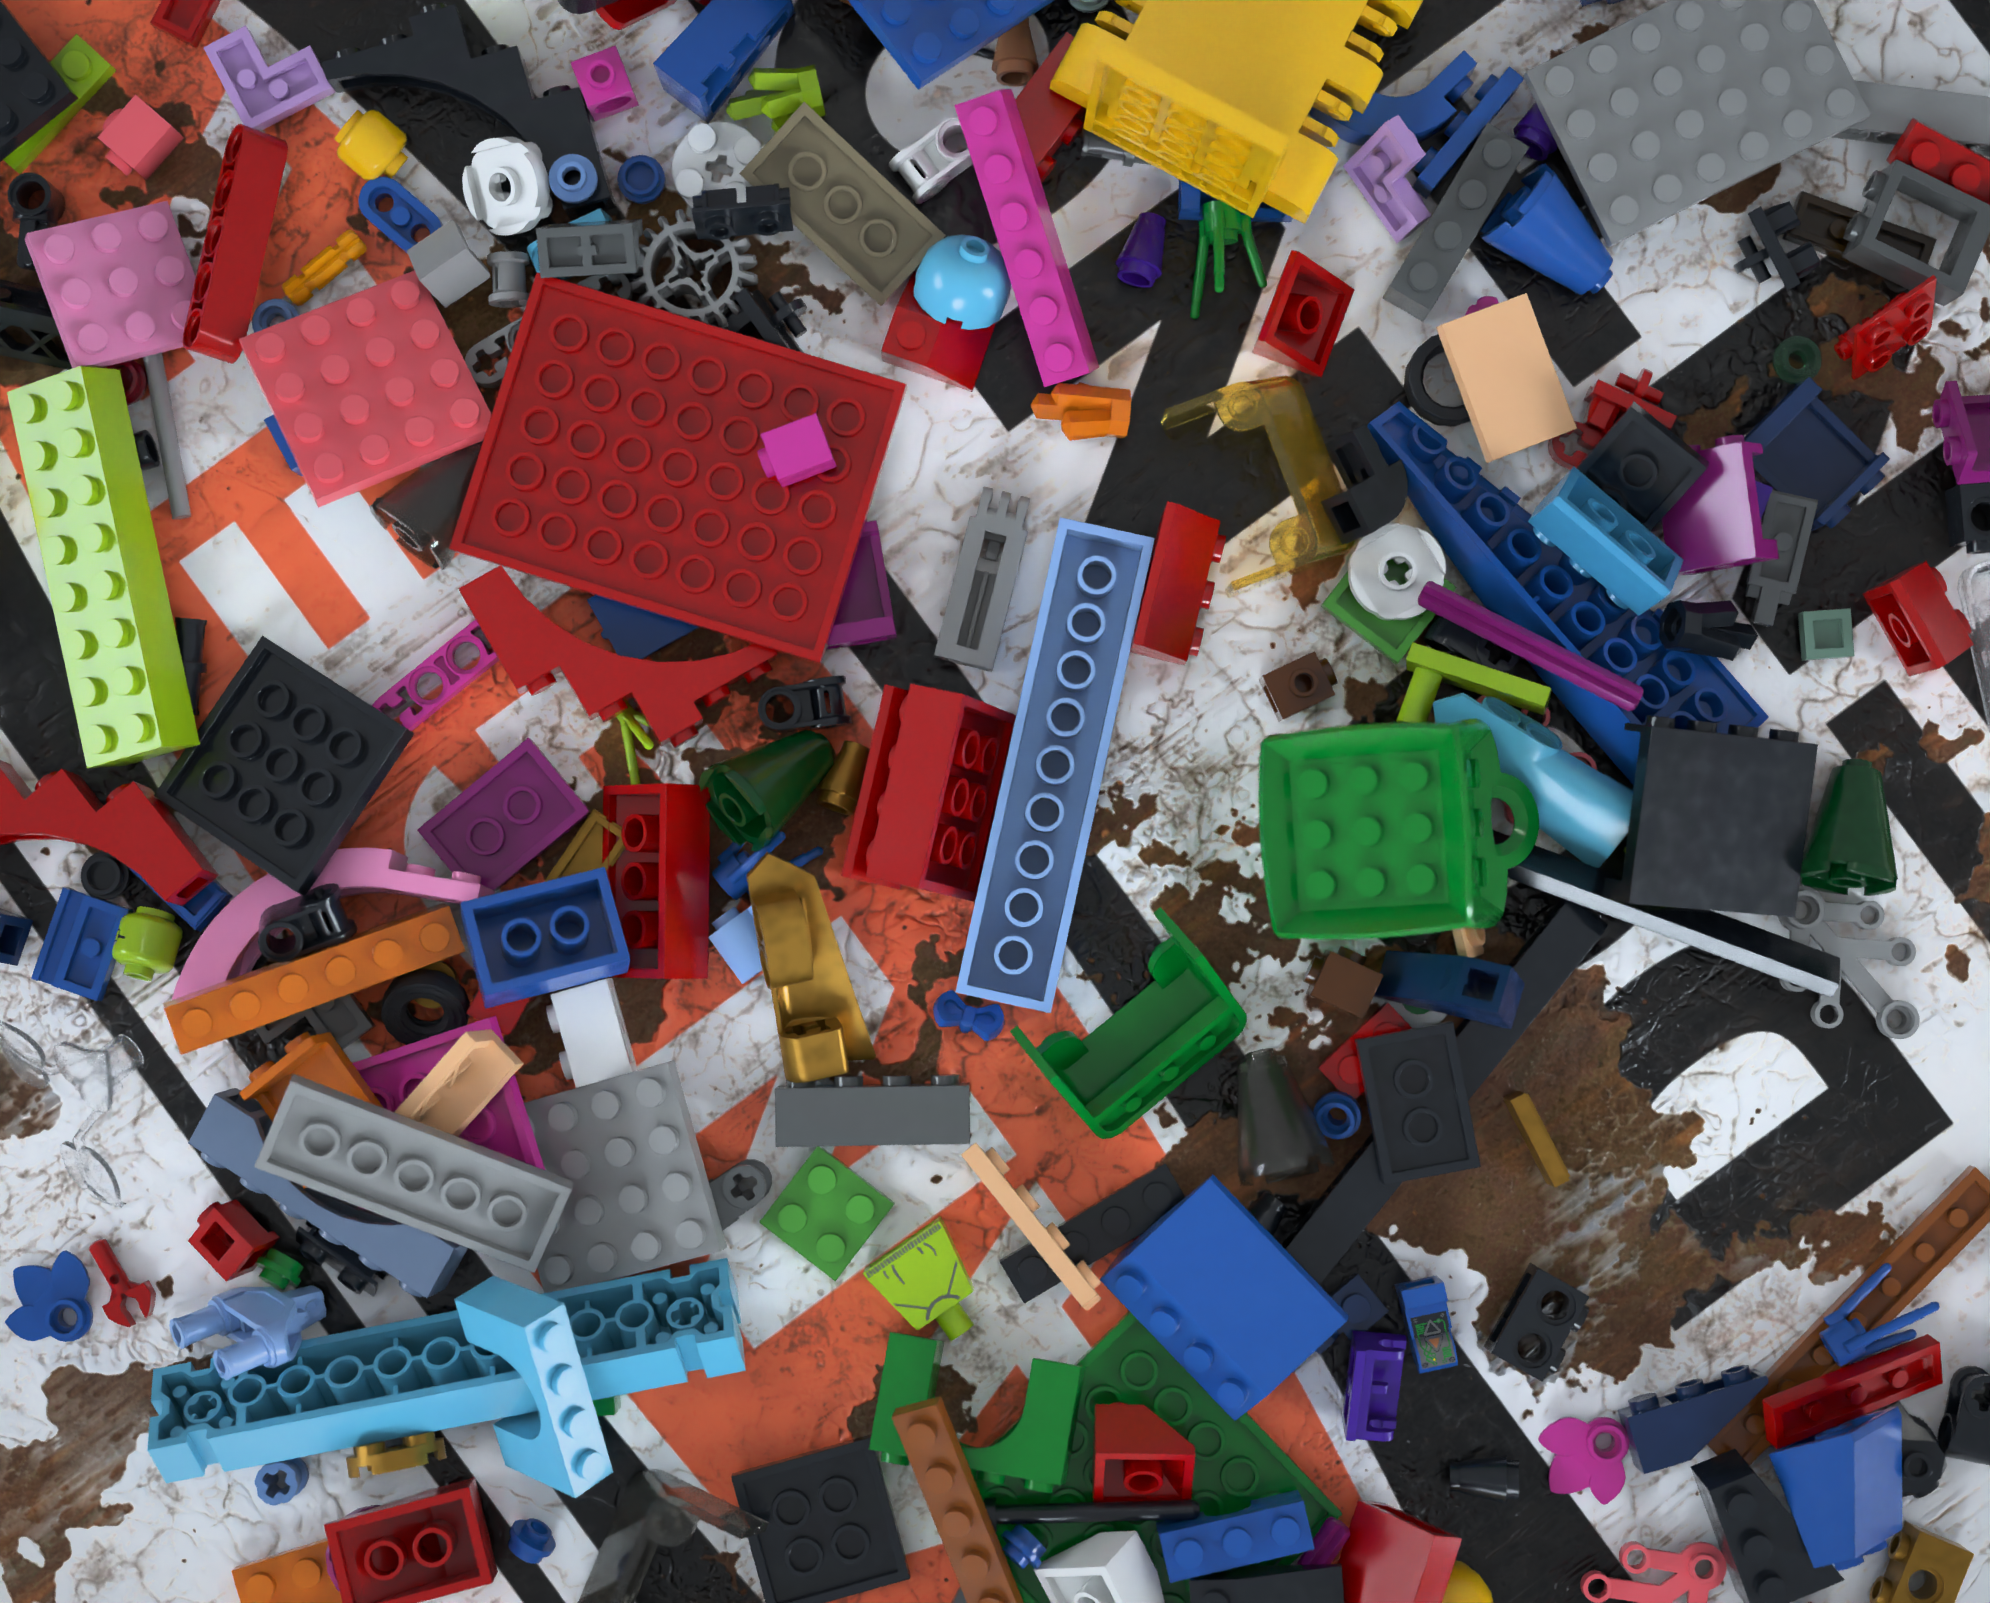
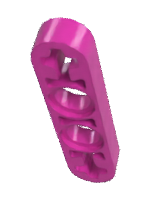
M476 619L381 695L372 706L386 715L383 711L386 706L397 709L408 701L400 696L406 689L411 700L422 707V710L417 714L414 708L408 707L399 716L402 726L412 732L498 662L499 659L495 652L490 654L486 643L475 636V633L481 629ZM464 643H473L480 651L479 662L475 667L463 670L455 662V651ZM427 673L437 674L443 682L441 694L433 700L423 699L417 691L419 679Z

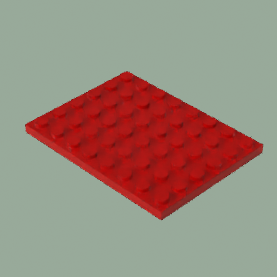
M536 272L449 549L453 552L499 566L502 565V567L822 664L907 391V384L558 278H541L540 273ZM816 413L837 467L782 487L776 475L767 478L757 453V450L765 448L761 434Z

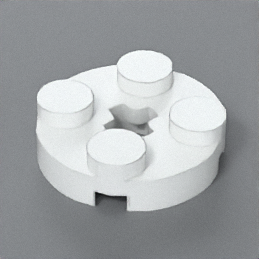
M729 122L700 123L693 126L688 135L677 146L672 161V176L677 191L691 210L693 208L692 197L702 195V190L736 188L737 203L746 202V187L752 185L739 173L762 149L760 142L743 127ZM718 159L727 160V167L733 169V174L731 177L723 176L720 183L714 182L712 172L707 169L710 164H716Z
M506 136L487 139L476 145L471 152L476 153L473 157L472 165L465 166L462 184L466 204L477 221L484 220L488 226L493 228L489 231L496 235L507 236L527 232L533 229L541 219H545L550 215L553 205L550 197L548 174L542 161L541 150L535 143L523 142L516 137ZM506 176L511 184L510 194L509 192H503L501 188V183L506 181Z
M1388 523L1373 533L1364 536L1357 543L1348 561V582L1353 596L1366 611L1374 614L1381 620H1406L1420 615L1427 610L1417 603L1424 585L1428 581H1433L1441 586L1444 584L1446 561L1443 551L1428 532L1418 527L1400 525L1401 523ZM1393 559L1396 564L1405 562L1410 570L1404 574L1407 581L1405 584L1399 585L1396 580L1389 582L1384 574L1389 570L1386 564L1388 560Z

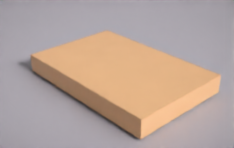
M1527 293L1436 327L1486 463L1577 429Z

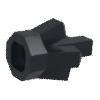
M1678 600L1668 603L1660 617L1659 639L1664 648L1668 650L1733 661L1741 652V648L1748 650L1752 648L1758 635L1752 625L1735 622L1739 612L1731 601L1694 603Z

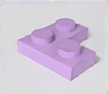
M245 25L203 47L243 125L262 131L335 93V90L326 79L324 69L316 53L310 45L268 66L251 31Z
M1399 115L1385 122L1343 165L1396 243L1409 237L1431 216L1424 205L1422 197L1405 178V175L1426 154L1418 144L1414 133L1407 128Z

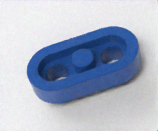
M378 177L377 179L369 180L359 193L358 202L362 214L405 253L418 243L414 240L417 230L426 228L429 229L431 234L443 226L440 219L429 208L392 178ZM384 198H392L394 204L391 210L387 212L379 211L380 201Z

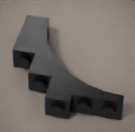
M446 3L430 4L420 10V14L409 17L414 36L407 37L404 34L391 35L380 40L379 46L362 51L357 47L346 48L336 52L333 55L334 59L322 62L326 79L337 93L374 86L414 87L447 94L478 107L510 128L523 142L535 143L541 150L542 161L548 173L553 163L564 155L578 154L584 156L596 169L598 183L592 196L581 203L573 204L561 200L571 221L576 220L599 208L603 211L616 208L589 111L580 88L571 89L567 85L556 86L544 91L542 98L536 99L525 60L517 45L509 47L507 44L493 45L485 48L481 52L482 56L474 57L464 19L455 4L450 6ZM577 170L567 172L564 182L568 185L577 184L581 179V173Z

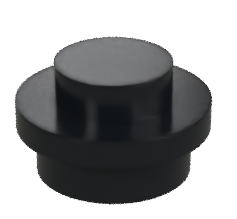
M99 852L89 857L81 870V883L85 891L89 895L102 900L117 898L125 892L130 883L131 874L128 866L106 852Z

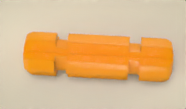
M346 230L335 239L337 244L333 248L328 245L300 269L303 272L301 275L296 276L294 274L283 283V292L295 305L302 306L314 296L312 291L315 288L320 291L348 267L347 261L350 259L355 261L366 252L367 247L353 230Z

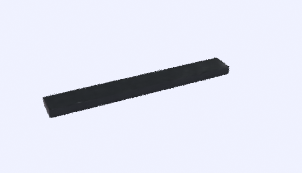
M1493 830L1495 845L1505 842L1510 837ZM1534 845L1532 851L1523 862L1508 869L1509 879L1828 997H1833L1840 985V957L1712 910L1629 904L1603 897L1605 878L1622 879V877Z

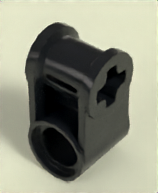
M1437 615L1423 638L1424 642L1432 649L1508 673L1518 663L1520 657ZM1494 646L1502 650L1500 653L1501 660L1496 664H1492L1488 660L1491 654L1490 650Z
M845 676L817 678L800 684L780 686L767 690L758 703V713L763 725L775 733H787L805 729L821 730L852 724V716L846 715L842 686L846 684ZM824 693L829 694L831 713L826 711ZM785 698L793 704L794 713L788 721L776 723L768 718L766 709L773 699Z
M330 883L309 890L305 896L300 895L267 908L261 915L258 935L259 949L264 957L273 962H288L318 949L338 945L351 938L358 928L353 919H348L339 900L342 892L338 884ZM277 927H285L291 930L293 935L288 938L279 939L272 936L269 932Z
M1977 1366L1960 1368L1951 1378L1944 1416L1940 1422L1937 1435L1938 1446L1945 1457L1990 1465V1375L1984 1369ZM1983 1386L1985 1387L1983 1394H1975L1974 1398H1972L1973 1390L1978 1391L1982 1390Z

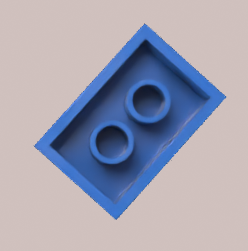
M605 867L460 902L461 919L485 1009L628 973L630 956Z

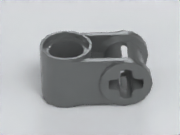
M746 1159L716 1179L709 1180L722 1231L736 1222L739 1216L756 1206L769 1193L772 1186V1175L769 1168L763 1162L756 1159ZM742 1176L745 1179L751 1176L756 1179L757 1184L752 1190L747 1189L742 1192L739 1189L738 1184L743 1179Z

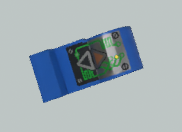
M1436 1275L1394 1284L1418 1373L1458 1366L1456 1348L1450 1329L1452 1325L1444 1282Z

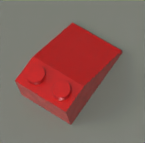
M475 1478L426 1490L324 1524L342 1603H420L491 1584L498 1573Z

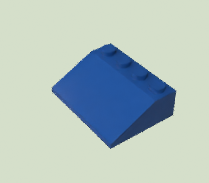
M1213 1174L1123 1249L1099 1279L1234 1421L1267 1397L1350 1317Z

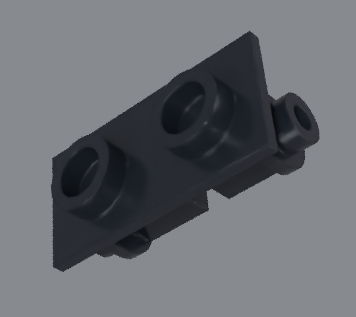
M779 183L746 187V202L737 203L736 188L702 190V195L692 197V215L698 239L725 240L731 236L754 234L771 236L779 232L794 231L790 209L789 187L780 188Z
M308 1221L305 1223V1225L311 1228L309 1232L300 1226L298 1227L295 1240L300 1244L298 1251L315 1265L322 1266L325 1262L338 1271L340 1274L337 1276V1279L352 1292L361 1294L364 1290L373 1297L378 1287V1282L374 1278L378 1276L380 1279L385 1280L389 1275L385 1271L373 1270L364 1265L358 1258L359 1254L350 1250L345 1245H336L324 1239L319 1234V1228Z

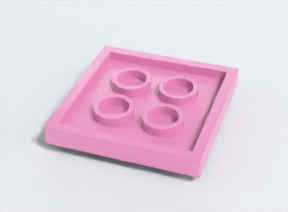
M168 201L26 234L25 242L72 368L78 366L102 368L184 347L183 333L196 276Z

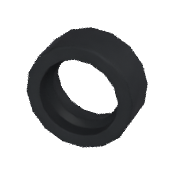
M1434 335L1417 348L1405 369L1404 389L1408 402L1421 418L1435 425L1454 427L1470 422L1465 404L1456 407L1442 406L1433 401L1426 393L1423 384L1424 369L1434 356L1445 352L1439 335Z

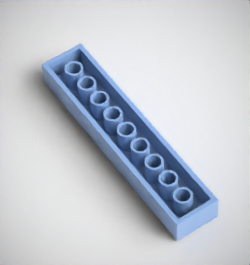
M1061 517L1059 519L956 993L1051 1013L1155 538Z

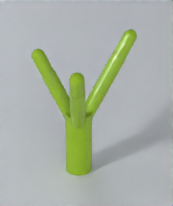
M625 701L628 709L616 716L621 725L631 785L641 784L632 732L645 749L651 750L654 747V743L640 725L649 727L642 713L634 710L631 704Z

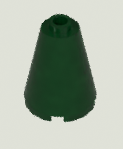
M805 729L711 765L701 773L699 782L701 791L708 787L712 799L705 804L709 814L719 828L737 845L741 846L747 841L753 844L750 851L756 852L762 849L774 839L829 772L834 764V750L830 741L823 734Z
M1846 759L1842 761V766L1834 767L1831 770L1804 849L1800 873L1802 885L1818 891L1848 895V888L1864 887V896L1888 894L1896 890L1898 874L1882 774L1879 770L1872 768L1870 761Z

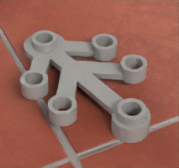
M1799 886L1797 902L1803 901L1808 909L1806 916L1802 919H1798L1796 916H1778L1780 923L1789 930V939L1809 946L1811 936L1823 952L1840 957V985L1833 997L1819 993V1001L1814 1003L1810 1012L1814 1024L1821 1028L1831 1029L1837 1027L1842 1022L1844 1012L1840 1005L1841 975L1843 973L1876 1011V1024L1883 1035L1894 1039L1911 1037L1917 1031L1920 1024V1016L1917 1009L1909 1002L1892 1000L1857 958L1886 960L1894 966H1906L1916 956V948L1913 942L1904 937H1894L1887 941L1838 937L1825 921L1853 922L1860 929H1876L1884 920V910L1881 905L1875 901H1861L1857 904L1825 902L1821 894L1815 889L1808 886ZM1866 906L1871 907L1875 913V918L1870 924L1864 923L1861 919V911ZM1899 942L1906 948V955L1900 961L1896 960L1892 954L1894 945ZM1779 978L1782 987L1788 991L1801 992L1807 989L1799 985L1795 987L1790 982ZM1825 1005H1830L1834 1010V1017L1828 1023L1823 1022L1820 1018V1010ZM1894 1010L1898 1011L1902 1017L1901 1024L1897 1028H1892L1887 1020L1890 1012Z

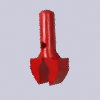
M99 1239L93 1242L89 1247V1251L112 1289L110 1301L102 1306L108 1319L126 1327L136 1324L131 1313L126 1309L127 1297L134 1298L138 1302L145 1318L151 1316L155 1307L156 1292L150 1281L147 1280L141 1284L130 1281L106 1239Z

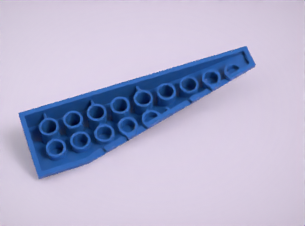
M1398 401L1367 424L1386 463L1389 465L1402 460L1408 481L1407 496L1486 609L1643 688V696L1636 709L1627 711L1528 661L1563 705L1633 785L1635 782L1641 732L1624 730L1625 723L1645 725L1646 715L1675 718V728L1681 729L1687 728L1688 720L1717 723L1716 732L1728 734L1729 724L1758 728L1769 718L1717 657L1665 649L1659 639L1660 617L1664 612L1659 607L1654 612L1648 609L1638 616L1630 608L1622 609L1608 597L1606 588L1593 577L1586 578L1578 573L1571 565L1569 556L1557 546L1550 547L1535 535L1533 526L1528 522L1531 514L1517 504L1521 499L1506 486L1499 490L1480 475L1482 467L1468 456L1463 458L1446 448L1447 439Z

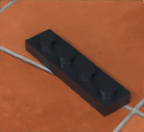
M1161 1163L1057 1225V1228L1071 1244L1064 1252L1075 1265L1084 1260L1089 1266L1144 1233L1185 1198L1166 1163ZM1031 1242L1000 1260V1264L1024 1304L1062 1282Z

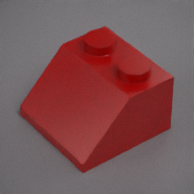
M1927 561L1915 564L1862 593L1909 676L1939 669L1974 645L1968 635L1971 633V627L1967 618L1959 609H1953L1945 595L1947 585L1943 576L1935 567L1930 568Z

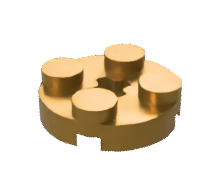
M433 1431L402 1437L403 1444L386 1447L385 1441L353 1447L354 1455L346 1457L349 1478L360 1477L359 1467L367 1466L368 1471H372V1475L428 1464L427 1453L434 1452L436 1459H445L447 1456L444 1438H435Z

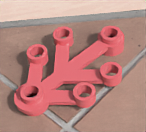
M1629 1541L1619 1551L1620 1563L1627 1571L1633 1574H1640L1648 1568L1673 1572L1674 1574L1658 1585L1607 1577L1601 1571L1591 1570L1581 1578L1580 1588L1586 1598L1594 1603H1602L1609 1598L1636 1603H1673V1601L1687 1591V1603H1707L1709 1591L1722 1583L1726 1575L1727 1565L1722 1552L1708 1542L1699 1541L1691 1543L1681 1553L1650 1549L1644 1547L1639 1542ZM1635 1549L1641 1550L1643 1553L1642 1561L1637 1565L1628 1564V1554ZM1701 1560H1709L1710 1570L1705 1575H1697L1695 1572V1566ZM1594 1579H1602L1604 1581V1588L1598 1594H1591L1588 1591L1589 1583Z

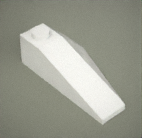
M1137 1531L1100 1532L1042 1561L1038 1569L1034 1568L1051 1603H1165L1158 1572Z

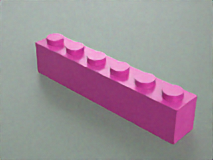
M1000 89L954 105L1044 387L1093 372L1100 367L1012 89Z

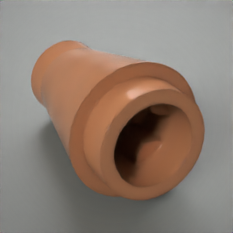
M1029 17L997 39L991 68L996 73V80L1002 85L1011 87L1025 86L1039 69L1029 27Z

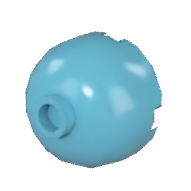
M960 234L947 236L928 249L915 275L916 282L913 288L914 297L918 304L932 318L946 324L948 317L956 321H962L961 329L975 330L987 328L1000 320L1010 296L1011 281L1002 253L997 248L979 237Z

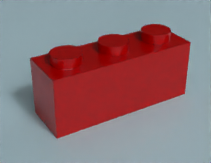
M1068 32L1064 34L1015 99L1041 183L1047 178L1057 162L1052 158L1062 143L1070 146L1082 131L1084 122L1081 118L1087 110L1049 89L1050 82L1074 39Z

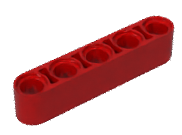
M238 124L234 127L226 144L183 333L184 349L231 364L237 361L242 352L239 339L247 336L288 153V144L285 140L243 124Z

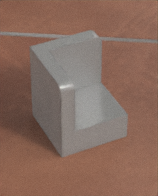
M454 220L447 222L407 250L419 281L445 308L490 278L488 268L468 247L460 227Z

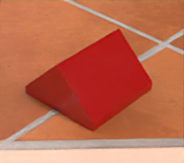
M1291 250L1252 353L1309 375L1322 378L1355 289L1301 252Z

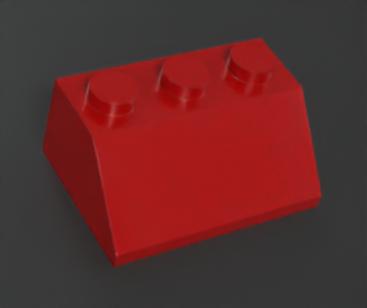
M1167 501L1160 519L1130 653L1180 665L1186 664L1189 655L1198 656L1204 628L1196 627L1200 608L1209 610L1215 582L1207 580L1211 562L1220 563L1226 541V535L1218 534L1221 521L1180 504Z

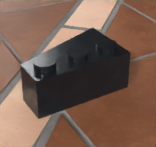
M1736 1449L1690 1467L1719 1548L1726 1560L1732 1584L1744 1603H1790L1845 1580L1832 1564L1818 1568L1813 1567L1795 1519Z

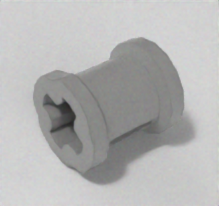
M500 251L488 254L487 263L492 267L493 294L488 296L489 305L500 308L526 306L529 298V293L526 292L525 266L529 265L528 254L518 251Z

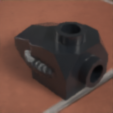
M1897 1401L1886 1409L1898 1406L1902 1415V1497L1913 1495L1914 1498H1921L1930 1494L1939 1486L1938 1480L1941 1479L1947 1467L1946 1457L1938 1446L1939 1442L1931 1427L1924 1420H1921L1920 1417L1908 1414L1901 1402Z

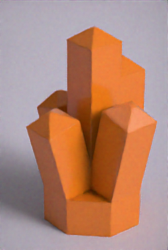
M1082 382L1078 384L1058 383L1051 394L1038 393L1031 403V408L1036 418L1062 421V432L1069 441L1097 437L1125 438L1130 424L1131 390L1092 386Z

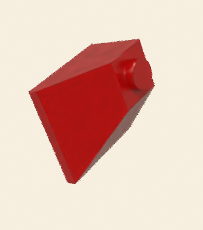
M913 271L894 311L881 349L882 360L885 363L973 392L997 322L987 328L967 330L961 329L962 321H956L947 317L946 324L935 320L920 307L914 297L913 288L916 282V271Z
M1122 1402L1095 1404L1092 1502L1191 1500L1195 1446L1145 1405H1128Z

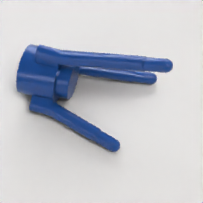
M779 832L769 844L752 855L745 850L737 854L744 844L739 846L732 842L717 857L721 864L712 871V875L734 900H738L746 892L749 894L746 875L766 852L771 853L785 839V833ZM815 847L788 862L801 867L821 856L823 848Z
M1884 1263L1838 1310L1823 1318L1828 1328L1821 1331L1819 1336L1839 1367L1847 1363L1853 1364L1867 1355L1914 1339L1917 1336L1914 1329L1887 1337L1884 1336L1938 1311L1940 1308L1939 1303L1931 1302L1866 1332L1857 1318L1848 1322L1845 1318L1891 1271V1265Z

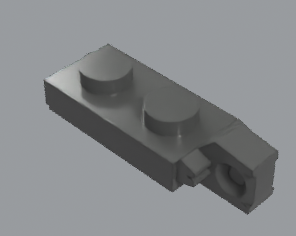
M1772 490L1761 518V527L1764 539L1777 540L1779 559L1750 564L1745 594L1747 597L1755 598L1750 623L1766 627L1773 626L1778 603L1789 605L1792 595L1796 594L1818 500Z

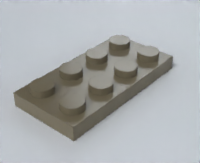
M805 102L801 104L739 173L752 186L779 183L780 188L789 187L793 225L880 306L889 299L920 265L928 249L946 236Z

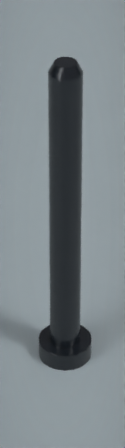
M984 1497L983 1500L995 1532H997V1525L1194 1520L1200 1516L1199 1502L1193 1499L997 1505L996 1497Z

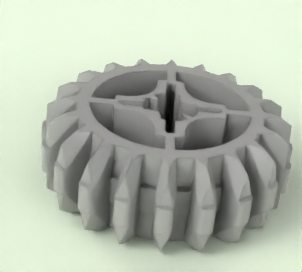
M682 209L676 210L675 217L678 223L671 226L664 216H660L658 223L662 232L657 235L652 229L646 228L643 231V235L650 243V246L647 247L639 244L640 252L644 253V263L638 267L637 273L632 274L643 277L634 279L629 284L633 293H644L636 302L707 324L717 321L720 328L728 330V322L725 315L730 311L737 315L741 311L740 306L736 304L737 300L734 296L744 289L743 286L758 284L757 274L745 271L757 265L755 255L743 254L751 246L749 239L742 237L734 240L736 236H731L725 240L703 239L717 244L721 249L714 252L711 248L703 253H695L683 242L684 240L698 239L694 220L687 221ZM671 249L675 256V266L669 274L664 276L665 282L656 286L658 264L663 255ZM683 256L698 271L705 268V271H700L702 275L700 280L705 291H702L697 282H693L685 272L687 267L682 259ZM731 261L732 275L730 283L723 295L717 300L711 289L712 281L715 276L723 271L722 266ZM685 294H691L698 297L705 307L684 309L670 304L665 299L672 295L678 298Z

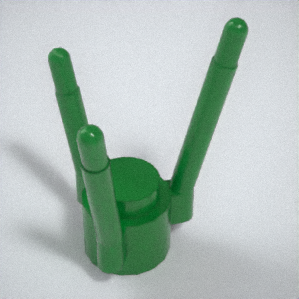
M1220 200L1204 203L1202 205L1203 220L1198 221L1199 244L1190 317L1192 319H1197L1200 314L1209 243L1213 245L1214 282L1216 292L1221 293L1224 290V245L1237 243L1238 234L1242 235L1258 286L1260 288L1267 286L1263 265L1252 234L1251 217L1241 215L1240 211Z

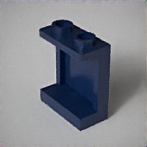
M1808 377L1798 383L1744 439L1745 442L1762 444L1763 454L1752 456L1754 474L1761 483L1773 487L1772 490L1818 500L1811 531H1814L1825 524L1830 529L1837 525L1852 509L1847 502L1858 491L1866 495L1885 477V474L1880 469L1890 458L1884 452L1878 455L1874 454L1817 397L1822 389Z

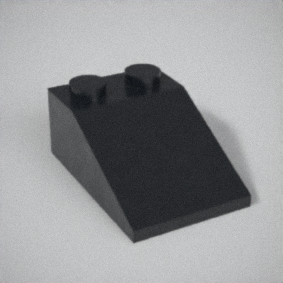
M1342 1564L1241 1566L1190 1578L1189 1580L1190 1603H1345Z

